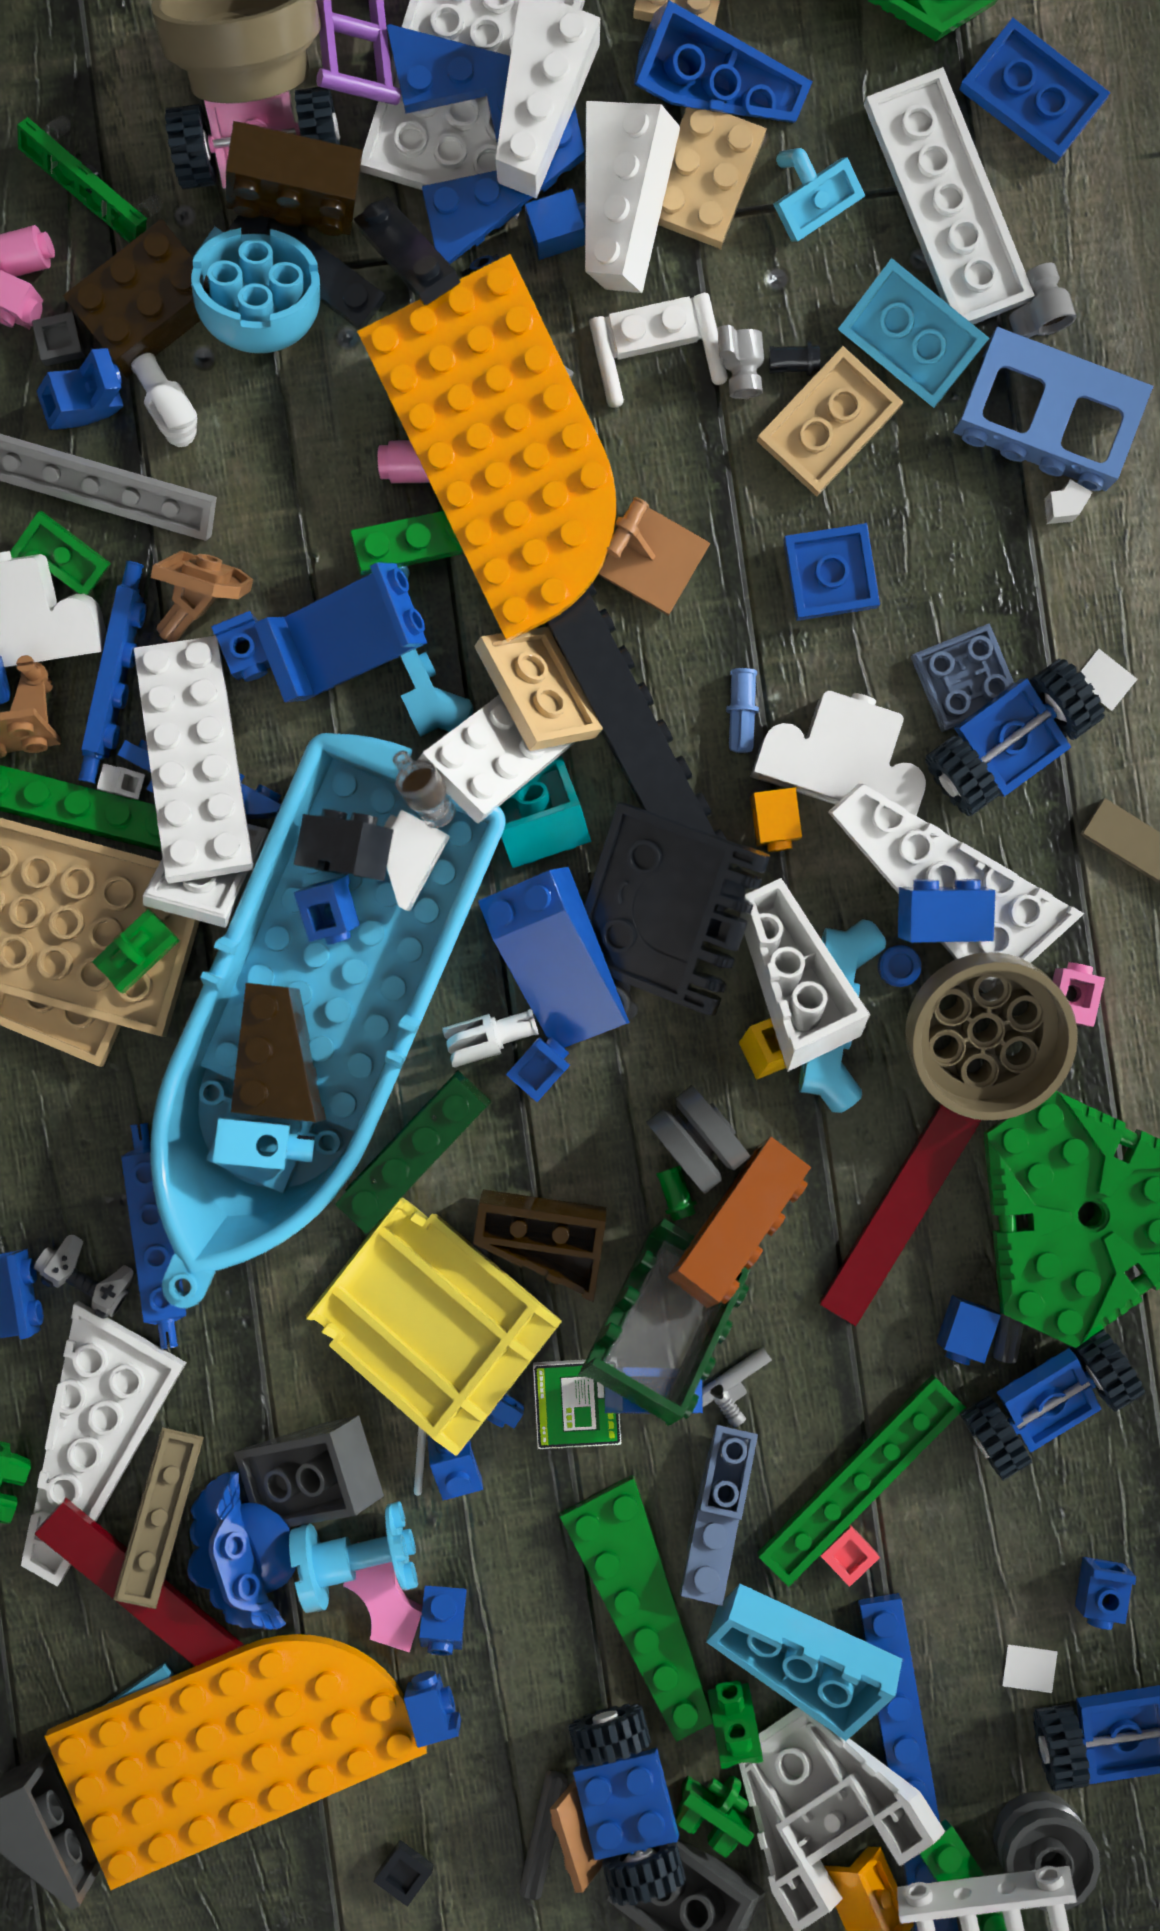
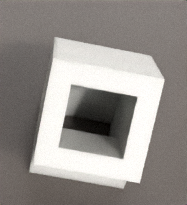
M1071 479L1063 486L1061 491L1050 492L1044 499L1047 524L1074 521L1080 515L1093 492Z
M103 763L97 789L131 799H139L145 774Z

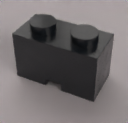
M322 809L321 816L303 814L293 865L343 875L353 874L357 877L384 881L393 829L377 826L378 818L366 814L352 813L351 820H347V813L329 809Z

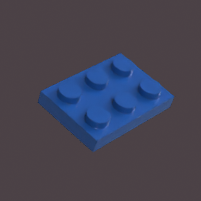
M1013 17L964 78L959 88L962 93L1054 164L1058 163L1110 95L1107 89Z

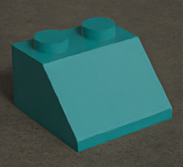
M562 756L555 759L499 806L505 816V828L501 837L512 868L533 863L541 858L592 842L580 802Z

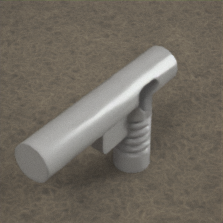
M761 1347L702 1388L703 1407L714 1400L718 1407L721 1408L720 1410L725 1415V1418L728 1419L727 1421L732 1428L740 1426L746 1420L743 1413L739 1411L737 1404H734L735 1401L747 1393L741 1381L772 1361L764 1347ZM720 1384L722 1385L721 1395L717 1396L710 1392L712 1388Z

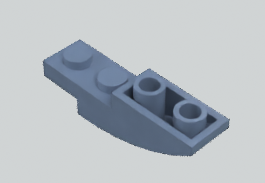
M720 1425L715 1427L686 1548L688 1553L679 1594L682 1597L723 1606L739 1520H742L758 1434Z

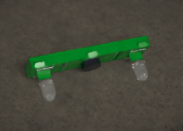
M60 115L45 125V131L28 117L18 123V149L127 242L131 243L145 232L147 219H150L163 208L162 198L159 195L152 194L138 204L137 210L103 182L100 174L92 165L88 163L83 165L55 140L66 134L71 128V122L66 116Z

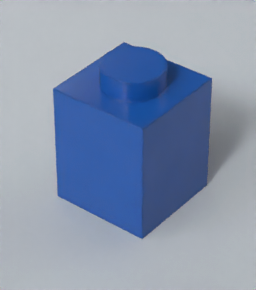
M573 189L525 204L526 223L538 260L585 245L586 206L584 202L577 204Z
M952 1295L936 1342L944 1350H947L945 1357L964 1365H970L971 1359L985 1363L1001 1315L989 1307Z

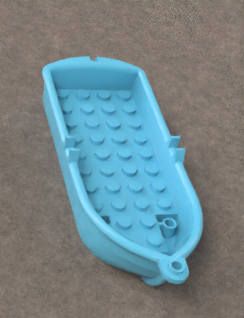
M322 733L310 740L227 932L215 942L214 948L219 950L209 972H202L200 978L203 987L161 1082L151 1132L153 1189L164 1230L175 1252L164 1275L162 1291L166 1300L175 1307L189 1308L199 1303L204 1298L217 1270L261 1255L300 1231L322 1212L346 1184L370 1142L504 831L505 816L500 807H497L477 824L444 790L440 799L429 807L416 808L411 805L402 791L404 779L412 772L406 766L412 753L411 748L382 739L353 734ZM322 809H329L347 813V820H351L352 813H360L377 817V826L384 827L390 815L397 817L400 811L403 810L450 836L411 911L404 910L398 906L387 868L384 881L348 874L351 881L348 887L360 926L350 931L351 938L338 943L327 945L325 938L309 942L294 892L311 884L345 875L293 865L303 814L321 816ZM246 983L300 989L310 1038L309 1046L313 1066L316 1067L317 1085L326 1120L308 1122L231 1112ZM230 1117L290 1124L289 1134L315 1136L312 1162L286 1160L285 1169L212 1163L218 1118ZM260 1137L258 1144L261 1151L275 1152L277 1150L275 1138ZM180 1279L189 1281L191 1285L190 1292L181 1290L179 1286Z

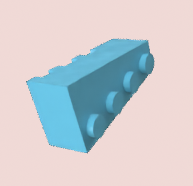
M739 1584L724 1599L723 1606L718 1605L706 1643L843 1740L847 1741L896 1696L902 1658L742 1584Z

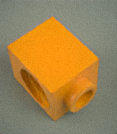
M796 787L753 793L750 797L756 846L767 845L768 852L793 849L792 842L802 838Z

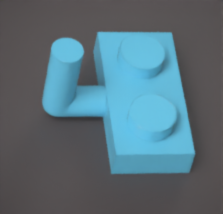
M802 148L783 150L777 155L776 162L781 168L794 167L802 185L773 204L791 242H798L865 197L848 157L840 158L816 174L806 151Z

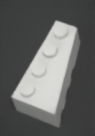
M518 0L495 159L497 181L499 184L537 199L599 48L600 17L558 0Z
M586 101L585 272L606 290L643 292L680 126L661 104Z
M782 878L745 894L744 898L752 902L754 906L751 914L742 912L740 914V918L748 922L744 935L787 1071L860 1037L870 1014Z

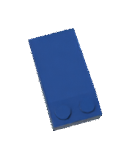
M569 867L546 871L478 900L495 945L548 1039L552 1037L565 1048L630 1023Z

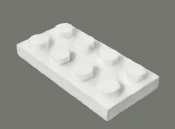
M499 694L424 751L416 763L421 768L433 770L441 781L443 790L478 824L575 742L529 751Z

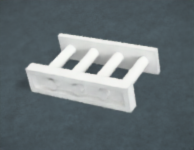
M1045 1866L1038 1870L933 1883L916 1882L909 1886L897 1887L900 1923L916 1922L918 1931H936L933 1920L959 1917L962 1931H980L976 1915L1003 1912L1007 1931H1024L1020 1909L1044 1906L1047 1908L1051 1931H1069L1064 1904L1077 1903L1069 1866Z

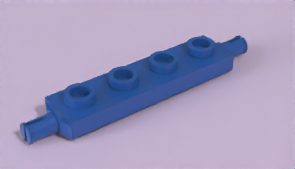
M126 561L122 584L118 585L116 589L81 748L82 756L84 757L78 780L96 784L100 760L104 758L109 759L110 750L115 749L119 741L120 727L116 725L119 709H124L128 700L129 687L125 682L128 668L132 669L136 663L134 648L137 647V644H134L137 628L143 627L146 618V604L143 603L144 598L139 595L140 590L138 589L144 566L137 562Z
M141 1123L142 1140H140L138 1124L130 1125L134 1150L122 1155L121 1159L143 1322L158 1325L160 1349H168L166 1332L169 1334L170 1348L178 1346L174 1321L186 1316V1308H179L170 1304L162 1291V1281L175 1252L164 1230L156 1204L151 1172V1145L148 1123ZM182 1279L179 1281L181 1290H183Z

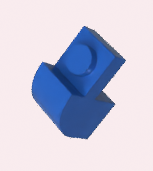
M108 348L92 349L78 370L47 372L36 391L49 430L85 426L114 415L124 406L119 393L121 389V374L117 365L113 364Z

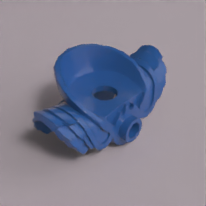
M236 1471L224 1473L207 1485L206 1489L199 1494L191 1507L194 1521L190 1527V1538L198 1548L189 1559L188 1576L196 1586L210 1589V1601L215 1608L223 1610L227 1623L238 1625L242 1628L280 1629L286 1622L280 1616L281 1613L274 1607V1603L269 1599L267 1593L273 1592L287 1584L296 1570V1567L291 1568L290 1529L281 1516L268 1507L257 1503L241 1504L240 1485L238 1483L239 1473Z

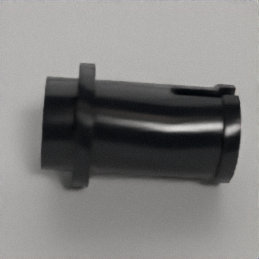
M807 341L806 346H769L770 374L806 372L807 376H811L812 371H820V345H812L811 341Z

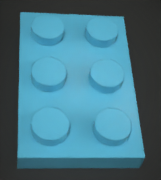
M892 258L838 328L840 332L933 408L936 407L990 339Z

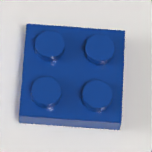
M867 523L784 537L783 543L796 621L877 609L880 606Z

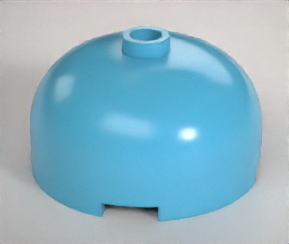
M241 228L233 229L207 241L198 250L192 261L191 285L198 316L208 331L229 347L249 353H271L285 349L299 341L309 331L317 317L320 306V277L317 261L304 244L288 234L270 229V235H242ZM206 275L208 276L210 294L206 293L203 289Z

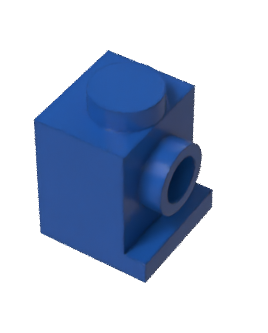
M251 611L211 626L231 674L237 680L243 678L245 682L265 676L268 673L267 668H270L254 623L258 622V620ZM247 641L250 643V648L246 653H237V645Z
M349 875L311 884L294 892L309 942L325 938L327 945L338 943L351 938L350 931L360 926L348 884L351 883Z
M1083 1557L1075 1607L1083 1617L1087 1618V1623L1094 1627L1111 1630L1113 1629L1114 1622L1126 1624L1132 1585H1135L1136 1576L1124 1563ZM1110 1594L1109 1603L1102 1602L1103 1598Z
M426 1671L413 1677L412 1682L407 1683L404 1702L417 1748L459 1736L461 1716L459 1712H455V1702L450 1686L443 1687L440 1673L436 1674L435 1671Z

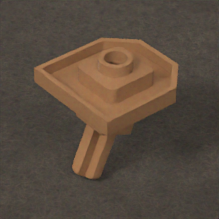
M182 550L154 564L151 578L174 585L172 601L175 603L157 625L156 630L159 632V636L169 642L178 641L191 623L203 616L217 598L240 599L251 591L253 579L238 568L222 564V560L215 556L207 554L194 555Z

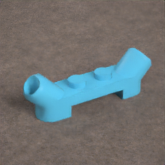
M399 567L408 580L410 574L408 567ZM416 649L401 655L402 661L416 688L401 695V698L420 737L437 728L451 732L472 716L474 708L471 700L433 687L430 677L437 674L426 652L418 655Z
M865 919L860 920L847 931L825 928L822 936L824 945L858 997L860 984L854 983L856 970L883 951L886 945V939L879 928L872 921ZM852 1041L801 1065L799 1092L820 1095L831 1112L842 1113L856 1104L862 1097V1089L841 1062L843 1049H850Z

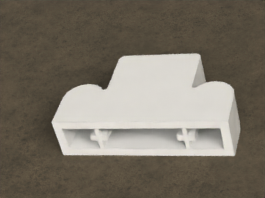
M10 551L0 552V656H2L4 667L18 665L16 664L18 658L24 655L32 657L34 662L103 651L107 632L100 606L92 597L85 594H75L57 603L45 555L37 554L12 558Z
M826 691L819 699L806 739L801 730L792 724H778L768 731L761 742L750 777L786 789L796 787V792L835 805L859 783L865 784L904 807L915 816H917L926 785L923 772L912 763L903 762L893 767L889 765L903 723V716L900 713L876 706V700L872 697L853 693L852 697H848L833 691Z

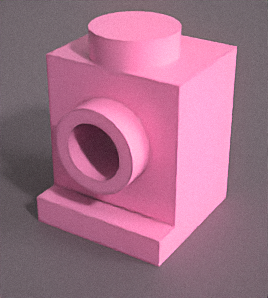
M0 270V323L11 328L16 323L30 330L31 326H33L32 320H37L41 317L43 299L32 284Z
M1068 962L1067 969H1055L1053 982L1061 989L1065 996L1069 986H1073L1076 989V998L1073 1001H1069L1076 1019V1025L1094 1027L1105 978L1092 975L1093 967Z

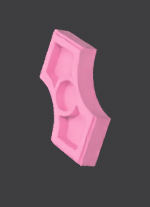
M392 1562L356 1570V1579L345 1582L343 1587L355 1592L368 1608L371 1617V1635L369 1640L410 1652L422 1615V1606L409 1599L402 1591Z

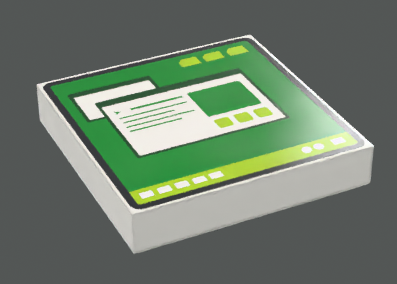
M611 1358L608 1364L614 1368H617L616 1358ZM586 1359L533 1363L538 1449L621 1445L620 1414L605 1413V1386L593 1379L578 1375Z

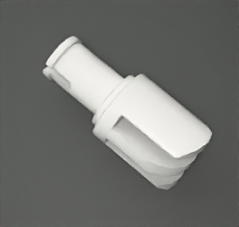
M145 353L136 357L131 363V369L147 392L144 398L146 409L170 444L177 447L189 445L193 442L197 433V413L181 385L175 381L167 380L156 361V357L152 353Z
M532 1009L499 1020L487 1014L442 1029L443 1035L447 1039L448 1052L452 1054L450 1060L454 1068L501 1054V1049H504L503 1044L532 1035H539Z

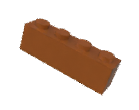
M773 1137L759 1144L667 1277L707 1308L720 1302L726 1304L740 1286V1283L735 1280L744 1267L747 1270L750 1269L762 1254L763 1249L758 1246L766 1234L772 1236L783 1223L786 1216L781 1211L788 1201L794 1203L806 1189L808 1183L803 1179L811 1167Z

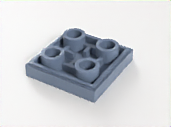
M990 623L911 656L942 733L956 727L1014 684Z

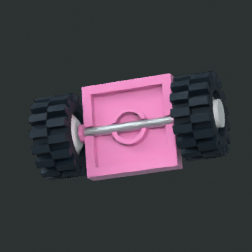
M313 87L295 90L298 122H295L290 90L270 98L244 103L205 101L211 130L210 135L208 124H206V116L200 104L166 108L165 120L167 124L165 125L169 138L168 145L171 149L172 163H174V171L176 177H178L181 189L216 185L217 173L213 153L216 154L223 189L226 188V166L233 121L340 145L338 122L330 89Z

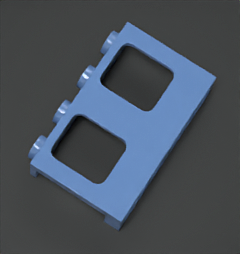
M996 327L987 342L982 355L984 359L962 416L955 426L953 433L962 436V440L972 446L984 447L987 445L1000 450L1001 455L1009 460L1017 462L1026 460L1039 465V469L1048 475H1065L1078 480V484L1088 490L1107 491L1120 476L1153 386L1003 328ZM1002 368H1007L1039 380L1043 384L1042 396L1029 430L1025 433H1019L983 417V409L998 370ZM1079 398H1086L1115 409L1122 416L1107 460L1103 463H1098L1066 451L1061 446V439L1076 400Z

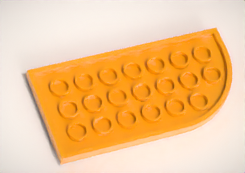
M511 254L459 279L460 283L428 305L424 306L420 300H417L357 331L507 642L557 617L586 592L608 555V549L606 548L610 545L616 522V492L610 462Z
M303 1634L279 1635L244 1645L48 1729L45 1735V1739L110 1890L427 1754V1746L417 1748L404 1702V1693L381 1665L365 1653L343 1642L327 1637Z

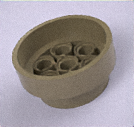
M153 0L151 10L163 55L166 59L187 71L192 93L202 100L215 103H244L262 100L297 87L310 74L307 48L321 29L316 0Z
M995 952L964 956L936 971L916 994L908 1012L905 1029L906 1048L910 1062L929 1093L949 1110L978 1120H1003L1016 1117L1044 1103L1066 1079L1075 1058L1078 1040L1076 1019L1072 1007L1061 989L1030 962L1013 955ZM996 977V984L992 990L985 993L979 992L980 983L984 979ZM950 994L957 995V1001L952 1008L947 1010L939 1009V1004L945 996ZM1029 1001V1006L1023 1014L1012 1016V1010L1018 1002ZM990 1018V1024L986 1030L980 1033L973 1032V1026L978 1020ZM943 1035L951 1036V1042L946 1048L940 1050L933 1049L934 1043L939 1037ZM1017 1041L1023 1042L1022 1048L1017 1054L1006 1055V1050L1010 1044ZM978 1058L984 1059L983 1066L978 1071L966 1072L967 1066L971 1061Z

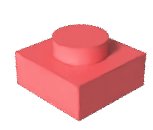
M851 1524L820 1555L849 1587L880 1558L878 1553Z

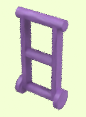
M316 0L321 22L319 34L323 69L320 68L317 74V86L397 106L401 98V90L398 87H394L392 83L384 0H369L371 22L332 12L331 0ZM334 32L373 42L377 82L338 73Z

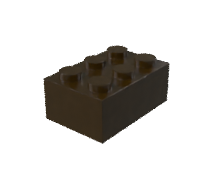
M233 121L226 166V208L234 210L236 214L246 218H256L258 216L273 218L278 223L287 227L305 225L317 228L321 233L329 236L351 235L363 150Z
M162 218L63 295L69 306L103 349L108 348L112 361L126 378L133 374L131 363L136 357L145 353H152L156 356L201 321L195 308L192 293L193 257ZM206 275L203 289L206 293L210 294L208 276Z

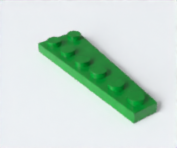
M632 1474L560 1512V1519L677 1742L712 1724V1714L651 1531L643 1501Z

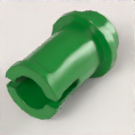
M681 1165L656 1173L668 1206L665 1213L671 1215L672 1221L696 1214L694 1205L697 1202L696 1200H691Z

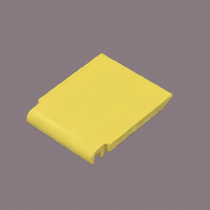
M402 1197L380 1219L305 1315L306 1319L315 1320L324 1327L321 1332L333 1338L329 1346L433 1440L455 1456L461 1452L562 1323L556 1315L494 1262L483 1255L439 1215L431 1214L428 1218Z

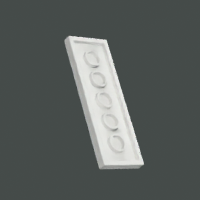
M942 67L867 96L864 107L941 299L972 324L979 323L1030 302L1035 296L944 68Z
M210 636L134 648L165 878L168 884L253 870L254 865L222 657L217 637Z

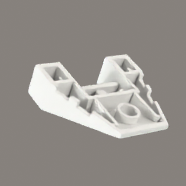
M798 1707L759 1733L763 1762L739 1764L749 1806H753L759 1833H757L761 1850L764 1849L770 1872L768 1879L771 1891L794 1931H801L829 1913L843 1899L820 1859L873 1824L899 1866L935 1844L945 1833V1830L918 1789L850 1738L847 1741L843 1740Z

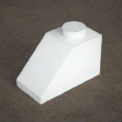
M401 810L397 817L390 815L384 825L385 828L394 830L387 870L398 906L404 910L411 911L450 836Z

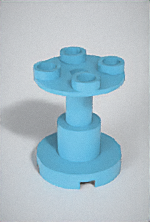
M400 1501L387 1504L385 1523L387 1536L355 1544H351L348 1537L321 1543L317 1531L312 1524H304L291 1529L289 1535L291 1568L297 1567L300 1581L294 1582L305 1613L319 1612L327 1609L329 1586L355 1580L356 1570L389 1562L393 1563V1568L402 1590L418 1587L414 1563L409 1562V1555L416 1553L414 1537L411 1529L403 1530V1527H405V1516Z

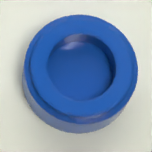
M892 946L886 949L879 957L878 972L882 980L891 986H908L919 977L921 960L919 955L908 946Z

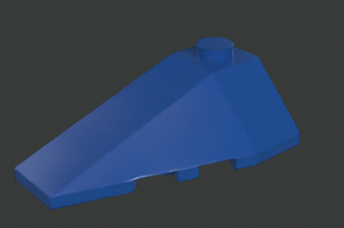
M668 0L653 15L638 54L634 85L670 105L794 123L797 121L813 81Z

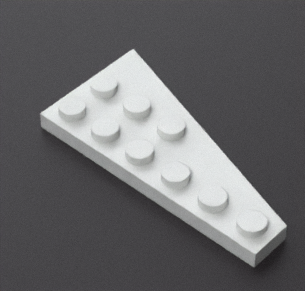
M859 783L828 811L898 894L899 887H913V880L915 879L939 880V887H954L955 879L981 880V887L995 890L994 941L940 942L955 960L976 953L995 952L1013 955L1031 963L1084 914L1053 897L1052 894L1042 888L1036 887L1024 880L1013 871L967 844L944 833L943 830L933 824L927 823L915 816L904 807L865 784ZM996 977L984 979L980 983L979 988L984 993L992 990L996 984Z
M80 1301L75 1302L71 1315L73 1320L69 1339L65 1345L63 1355L65 1360L61 1380L57 1384L45 1444L46 1454L43 1469L39 1473L37 1488H39L34 1513L30 1518L21 1562L22 1567L55 1586H58L63 1581L71 1564L34 1535L37 1528L65 1497L95 1522L97 1521L187 1363L166 1350L160 1349L159 1346L110 1318L103 1319L96 1316L95 1310Z

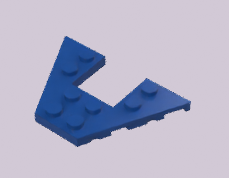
M392 24L387 25L405 114L487 97L496 143L498 145L510 56ZM575 106L540 191L542 190L543 193L557 182L558 177L562 173L571 171L585 159ZM497 170L422 186L434 247L449 264L453 263L473 245L477 247L481 244L489 232L502 227L522 210V206L533 198L499 184L497 181Z

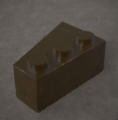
M246 983L231 1104L232 1113L308 1122L326 1120L317 1085L316 1067L313 1066L309 1046L310 1038L300 989Z
M483 1189L478 1205L473 1244L520 1267L523 1265L546 1276V1280L556 1285L560 1283L582 1294L583 1298L594 1303L607 1207Z

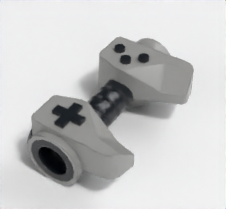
M75 1235L67 1236L58 1250H52L47 1247L41 1253L34 1265V1269L40 1272L42 1276L41 1282L45 1286L59 1288L66 1282L92 1298L91 1307L95 1310L96 1316L105 1319L108 1316L113 1317L127 1297L128 1291L126 1289L133 1279V1270L124 1265L102 1282H98L86 1276L83 1272H79L75 1267L83 1241Z

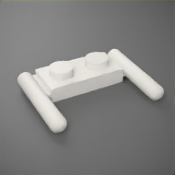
M701 293L693 298L688 296L611 313L608 317L598 316L589 320L606 400L611 408H618L623 404V396L614 358L618 360L696 343L699 339H702L712 382L716 385H721L728 379L723 359L719 356L717 327L708 293Z

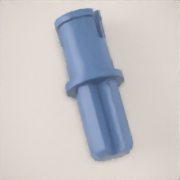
M736 668L732 669L730 673L731 700L730 706L726 707V712L730 713L729 749L736 753H747L753 750L755 714L759 713V707L755 706L757 670Z

